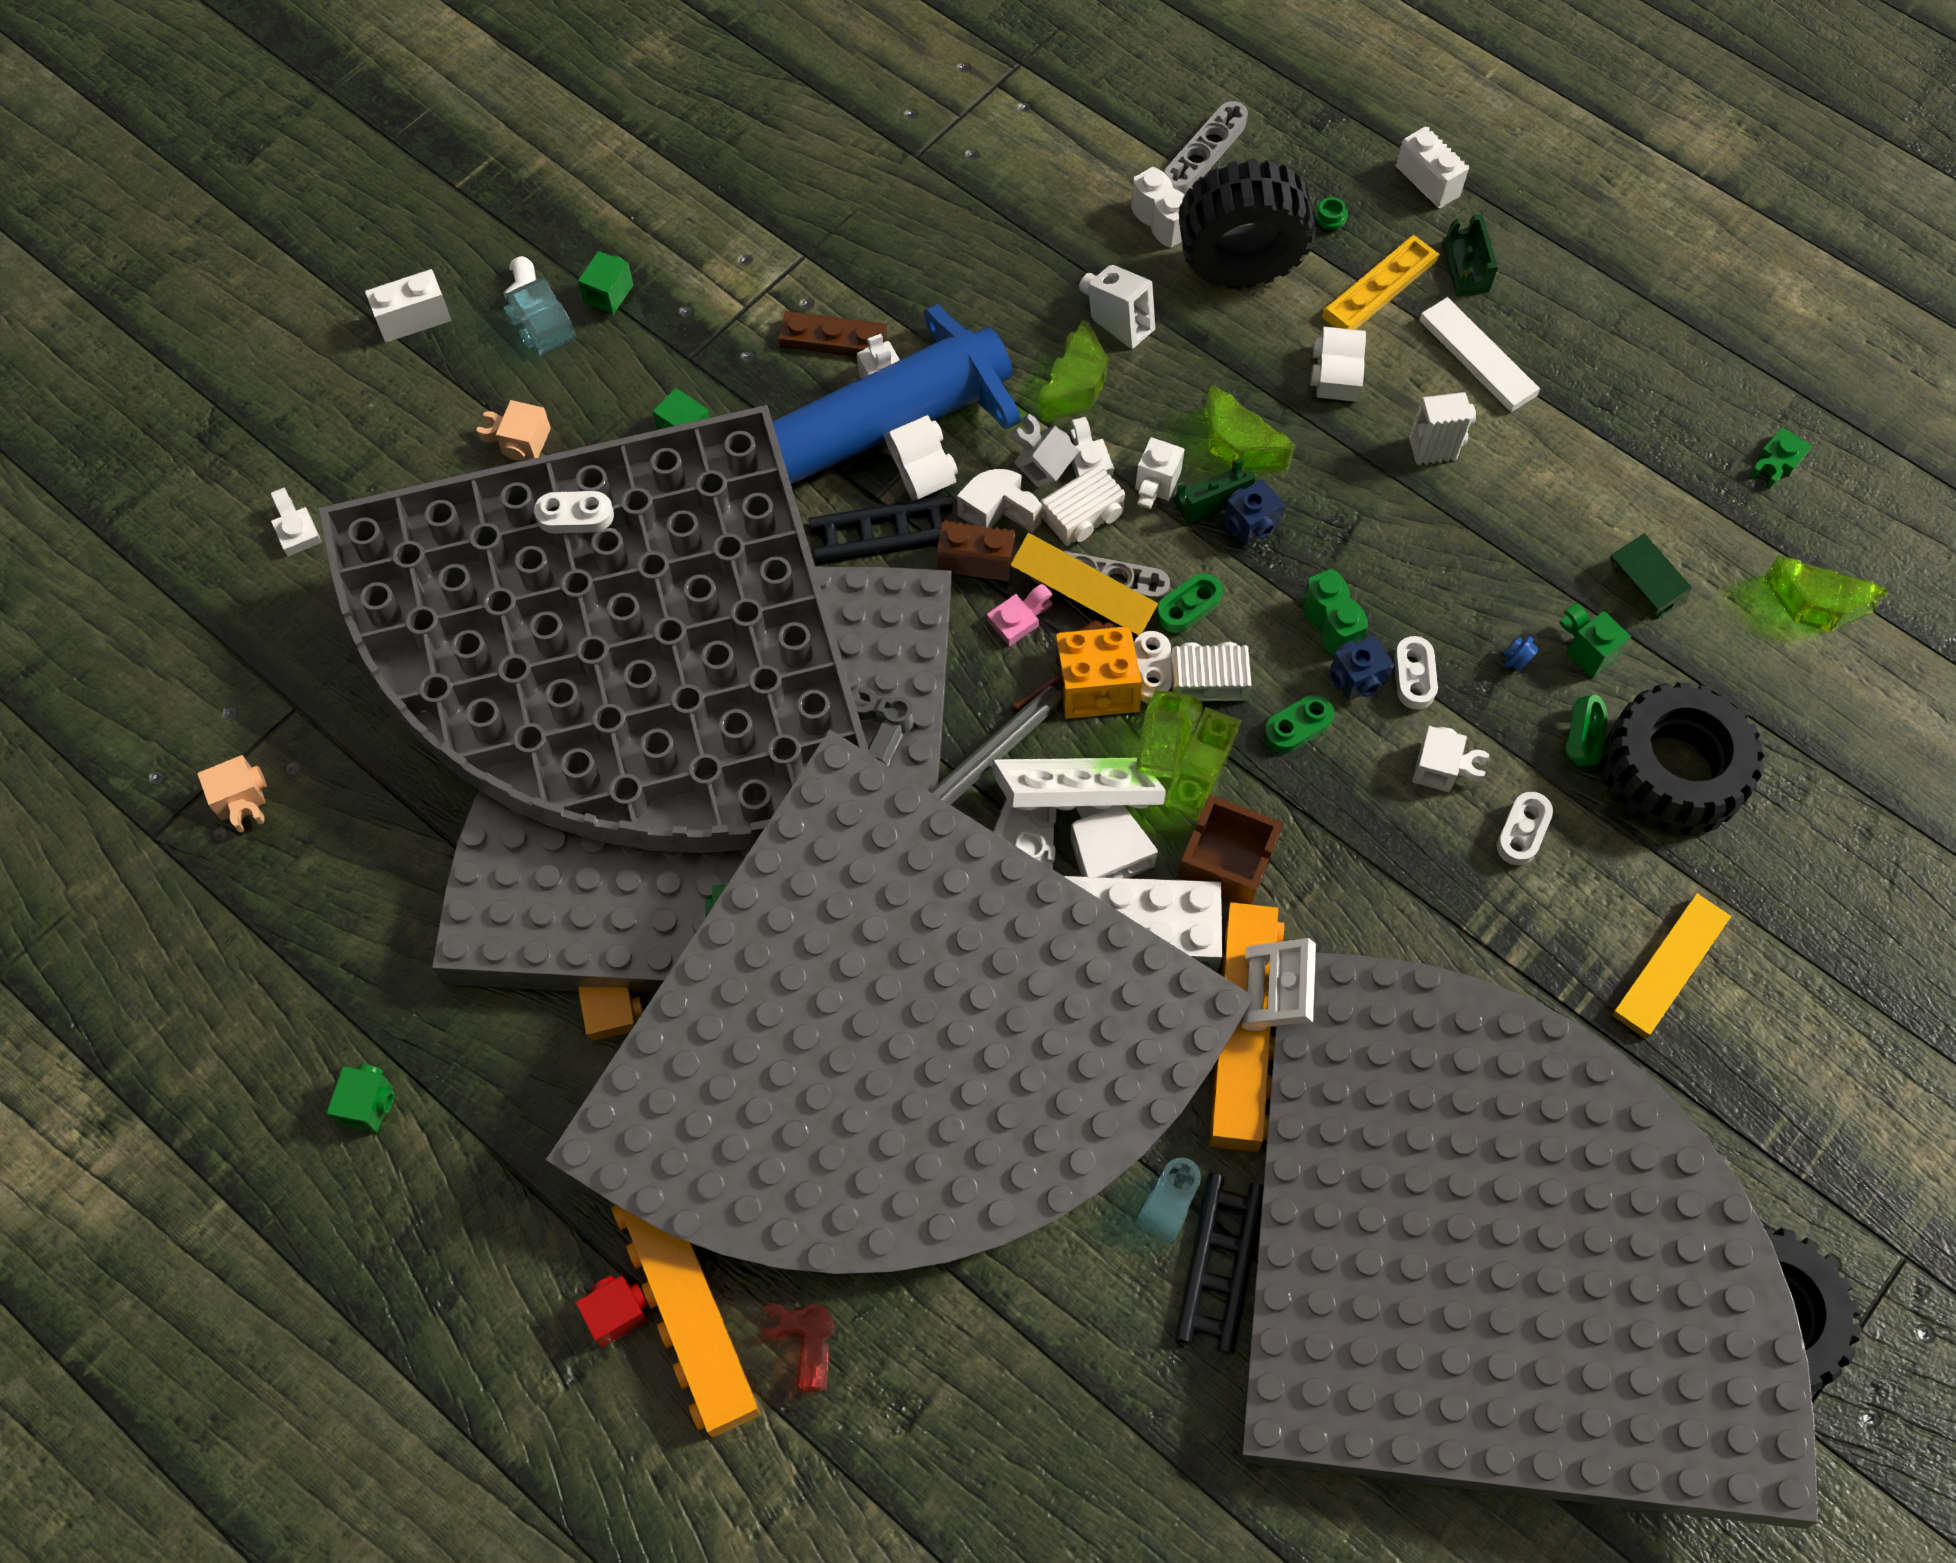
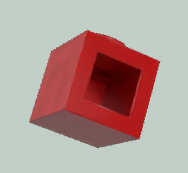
M623 1275L617 1279L614 1276H610L597 1282L591 1288V1294L576 1302L590 1332L601 1348L648 1322L642 1310L649 1306L644 1293L638 1283L630 1286Z

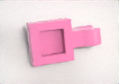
M1040 584L1029 593L1024 601L1015 594L987 613V621L1010 647L1039 627V619L1036 616L1052 606V602L1049 600L1052 593L1044 584Z

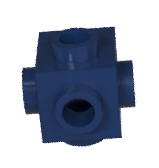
M1261 479L1245 490L1243 488L1236 490L1228 498L1224 517L1226 527L1234 536L1238 535L1246 545L1257 538L1264 539L1281 523L1285 503Z
M1373 635L1360 642L1350 641L1340 646L1335 652L1329 674L1334 686L1338 690L1342 689L1347 699L1350 700L1359 695L1367 697L1378 691L1383 684L1388 682L1394 664L1376 636Z

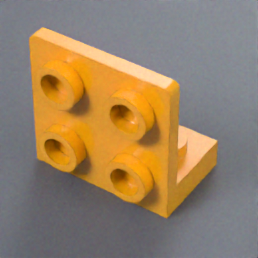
M1130 627L1063 632L1056 635L1064 682L1063 709L1065 719L1140 712L1142 681Z

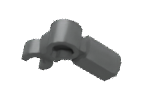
M860 687V699L868 701L869 704L866 706L855 704L859 719L869 720L874 718L877 723H880L868 746L869 754L889 766L903 739V733L910 731L914 725L912 704L904 697L889 698L884 696L879 698L872 689Z

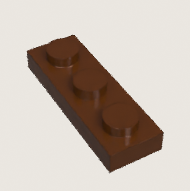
M785 311L778 338L779 346L857 357L858 352L868 347V338L881 334L883 343L885 342L887 324Z

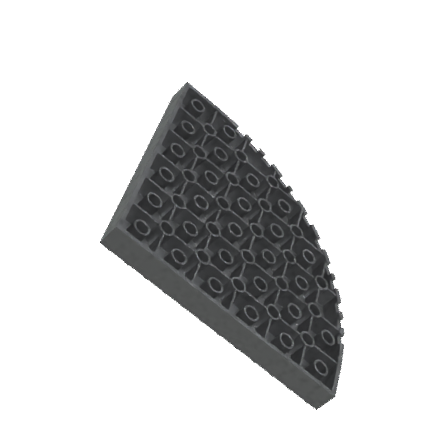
M768 405L319 508L330 571L342 615L366 667L396 715L427 750L464 781L502 805L545 825L599 842L653 851L708 853L750 850L829 730L834 731L869 753ZM598 491L605 494L611 501L614 512L613 521L606 529L599 532L548 533L540 528L534 514V506L537 500L543 495L552 492ZM589 506L587 510H594L598 506ZM553 507V508L549 509L548 511H555V510H557L559 507Z
M815 567L855 704L859 706L869 704L868 701L860 699V687L872 689L879 698L884 696L889 698L904 697L910 701L913 709L914 725L910 731L903 733V739L889 767L930 792L939 784L951 601V571L890 567ZM874 718L860 720L867 747L880 724ZM479 790L456 846L445 891L432 968L443 985L579 992L578 987L628 988L632 995L654 996L706 918L705 898L712 897V885H727L750 850L708 853L653 851L599 842L545 825L502 805Z
M829 730L546 1160L620 1208L662 1231L725 1256L781 1269L832 1274L894 1272L947 1263L1002 1246L1054 1222L1102 1191L1140 1159L1185 1109L1213 1068L1255 996L834 731Z
M1315 952L1313 1022L1276 1026L1243 1444L1245 1463L1808 1529L1818 1522L1815 1424L1808 1359L1794 1300L1773 1244L1750 1200L1705 1134L1668 1093L1627 1057L1578 1023L1524 995L1474 976L1423 963L1371 956Z

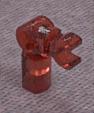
M816 1303L809 1304L806 1307H795L793 1311H787L779 1304L766 1305L765 1312L767 1315H778L781 1318L780 1324L776 1328H763L762 1334L766 1338L779 1340L788 1333H793L794 1337L805 1338V1342L800 1343L796 1389L804 1392L826 1391L829 1345L825 1343V1340L830 1337L834 1330V1319L824 1306Z

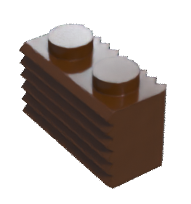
M945 520L942 522L937 547L938 570L951 571L952 574L1010 582L1013 567L1011 563L1015 555V532L1013 529L1007 531L1005 528L1000 530L998 527L993 529L991 526L985 528L984 525L978 527L976 524L971 526L969 523L964 525L962 522L956 524L955 521L949 523Z

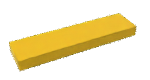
M1413 234L1324 308L1322 318L1335 328L1356 330L1436 263L1439 253Z
M1030 533L1026 535L1011 563V566L1120 626L1130 627L1131 632L1137 635L1143 633L1158 606L1157 602Z
M1696 894L1611 1016L1647 1039L1732 916L1699 894Z

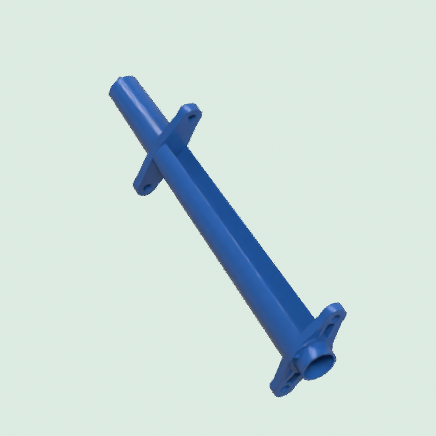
M939 304L925 309V322L936 343L772 421L790 484L797 483L886 443L884 434L927 415L931 421H936L974 403H978L1003 429L1007 430L1019 424L1020 416L1017 406L1002 384L1012 377V367L1008 353L998 334L990 327L983 328L975 333L969 329H964Z

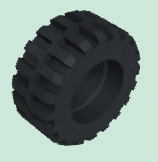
M1247 159L1244 163L1237 164V161L1229 162L1226 167L1221 169L1216 167L1208 172V176L1205 178L1201 176L1192 185L1193 189H1188L1182 199L1183 202L1179 206V225L1186 263L1203 280L1208 278L1211 284L1217 286L1225 284L1228 288H1237L1238 286L1245 285L1246 288L1256 287L1255 284L1264 282L1268 284L1274 282L1276 277H1284L1289 274L1293 266L1298 267L1314 244L1313 240L1316 230L1309 191L1305 186V181L1297 173H1294L1292 169L1283 164L1279 167L1275 161L1265 160L1263 163L1258 162L1257 159Z
M1676 682L1673 688H1671L1670 684L1664 683L1654 686L1652 691L1644 690L1639 693L1633 702H1629L1623 709L1605 740L1606 745L1602 752L1601 762L1603 765H1606L1602 770L1604 782L1606 784L1612 783L1613 785L1609 793L1615 802L1620 800L1625 805L1623 811L1631 818L1634 815L1638 816L1643 820L1642 825L1653 829L1655 826L1661 827L1664 834L1676 835L1679 830H1683V834L1686 836L1699 835L1702 830L1710 832L1719 828L1723 822H1728L1754 792L1764 770V765L1761 762L1765 757L1764 746L1761 742H1756L1760 737V733L1754 723L1749 725L1746 720L1749 715L1742 707L1735 708L1730 703L1732 699L1723 693L1721 696L1711 693L1712 688L1699 685L1698 688H1692L1691 683ZM1671 737L1690 743L1707 759L1711 768L1712 779L1707 781H1690L1673 775L1655 757L1651 740Z
M1763 1226L1773 1244L1794 1300L1808 1359L1811 1393L1822 1389L1823 1386L1834 1382L1842 1375L1841 1368L1849 1365L1856 1352L1850 1345L1860 1341L1861 1327L1853 1324V1319L1861 1315L1859 1302L1857 1300L1851 1301L1848 1291L1854 1288L1848 1276L1841 1278L1835 1270L1839 1263L1830 1254L1823 1257L1817 1252L1819 1244L1808 1237L1802 1241L1795 1240L1796 1233L1792 1230L1781 1227L1772 1233V1228Z

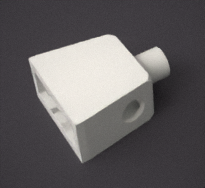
M1115 265L1108 266L1097 276L1087 273L1081 279L1079 290L1089 296L1093 320L1129 348H1135L1155 330L1152 281Z
M1114 805L1105 810L1092 806H1075L1081 819L1072 824L1070 838L1081 877L1130 878L1155 867L1158 851L1124 805Z

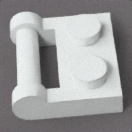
M1305 938L1252 945L1246 948L1245 962L1249 964L1247 992L1255 997L1242 1017V1028L1250 1031H1262L1266 1027L1313 1022L1316 944L1312 940ZM1270 962L1268 1009H1263L1265 965Z

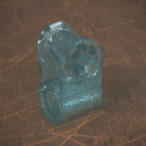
M1184 1157L1169 1161L1153 1192H1150L1134 1224L1135 1226L1173 1245L1187 1217L1189 1205L1200 1184L1201 1174L1196 1163ZM1179 1172L1186 1175L1185 1183L1181 1189L1173 1185L1175 1182L1174 1177Z

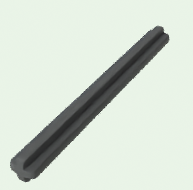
M1054 686L1046 687L930 792L951 805L993 766V760H1000L1061 704V699L1063 698L1061 691H1057Z

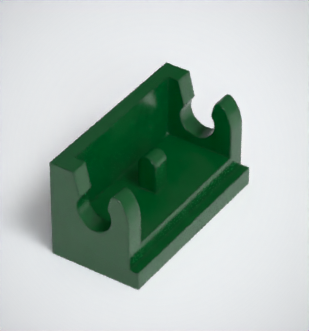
M1483 214L1473 215L1469 221V226L1464 229H1459V219H1455L1450 224L1447 236L1442 239L1456 295L1490 292L1498 266Z
M1242 458L1233 461L1231 470L1188 488H1186L1185 482L1175 486V492L1172 494L1171 499L1188 526L1225 511L1227 500L1232 493L1240 488L1245 490L1255 483L1256 477L1252 470L1243 474Z
M1645 533L1611 554L1610 560L1613 562L1611 565L1615 570L1620 568L1652 605L1653 614L1657 618H1661L1679 605L1681 606L1687 602L1692 587Z

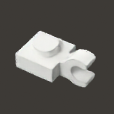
M1086 417L1072 420L1074 429L1071 430V436L1076 445L1075 447L1079 450L1071 461L1076 477H1079L1098 464H1101L1102 468L1106 469L1107 474L1113 476L1114 467L1103 439L1092 441Z
M285 487L272 492V498L281 517L271 522L286 555L291 556L322 543L307 508L304 507L296 511Z

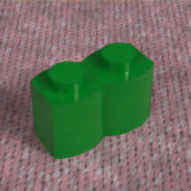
M1332 568L1309 577L1302 599V607L1307 619L1320 629V638L1325 649L1334 656L1336 650L1343 644L1350 641L1357 643L1364 640L1368 629V620L1361 606L1350 598L1349 588L1344 578Z

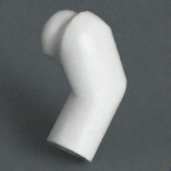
M523 256L511 261L509 268L513 270L515 282L503 293L505 299L514 306L536 286L533 263Z

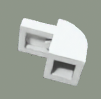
M993 469L980 473L957 495L958 516L972 525L976 524L978 527L984 525L985 528L993 527L1003 515L1031 533L1041 524L1042 503L1032 493L1021 491V475L1014 471Z

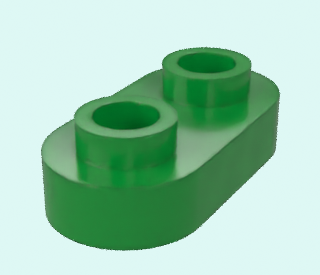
M1197 574L1162 598L1157 611V620L1160 626L1169 632L1180 633L1186 631L1220 605L1223 594V586L1219 579L1211 574ZM1204 594L1207 595L1209 598L1200 599L1198 595ZM1172 614H1177V615H1179L1181 618H1180V619H1174V618H1171L1170 615H1172Z
M1594 694L1579 697L1571 710L1572 722L1569 739L1566 741V753L1569 759L1578 767L1597 765L1602 758L1608 714L1602 698Z
M1310 695L1275 714L1268 720L1265 727L1264 741L1266 745L1274 752L1287 754L1322 735L1330 728L1334 718L1332 704L1322 696ZM1317 709L1321 714L1314 715L1309 710ZM1279 727H1287L1291 732L1282 733Z

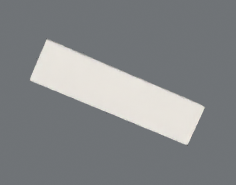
M1448 297L1421 313L1419 321L1510 412L1515 411L1538 395L1540 388Z

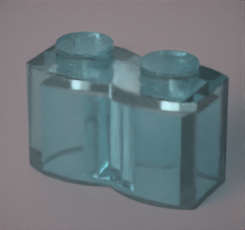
M543 277L505 294L509 305L504 306V310L513 326L519 324L522 328L518 331L527 349L533 347L537 354L541 356L577 339L570 318Z

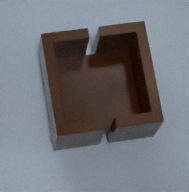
M1209 794L1197 822L1196 830H1194L1182 857L1177 879L1183 881L1221 882V897L1236 903L1252 905L1277 845L1284 822Z

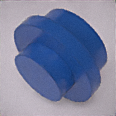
M1529 635L1523 640L1520 637H1516L1503 652L1507 656L1504 665L1508 668L1513 666L1520 671L1538 651V647L1532 643L1534 639Z

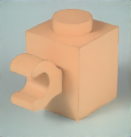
M510 400L503 417L494 412H484L483 417L486 424L493 426L491 428L478 427L477 433L479 438L485 442L498 440L503 455L512 460L522 461L539 457L551 428L543 407Z
M241 755L197 773L208 805L221 821L230 818L232 825L239 833L244 831L242 820L247 815H253L259 825L264 823V815L258 806L266 803L261 789L267 787V784L258 766L251 767L244 756Z

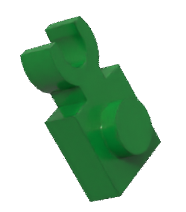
M1782 427L1760 453L1759 458L1761 460L1757 462L1752 470L1751 477L1755 478L1760 472L1768 473L1771 476V480L1766 487L1771 489L1778 483L1783 473L1787 476L1791 475L1813 446Z

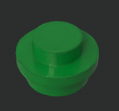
M1336 197L1323 199L1314 211L1315 222L1320 227L1328 230L1341 228L1345 225L1348 217L1345 203Z

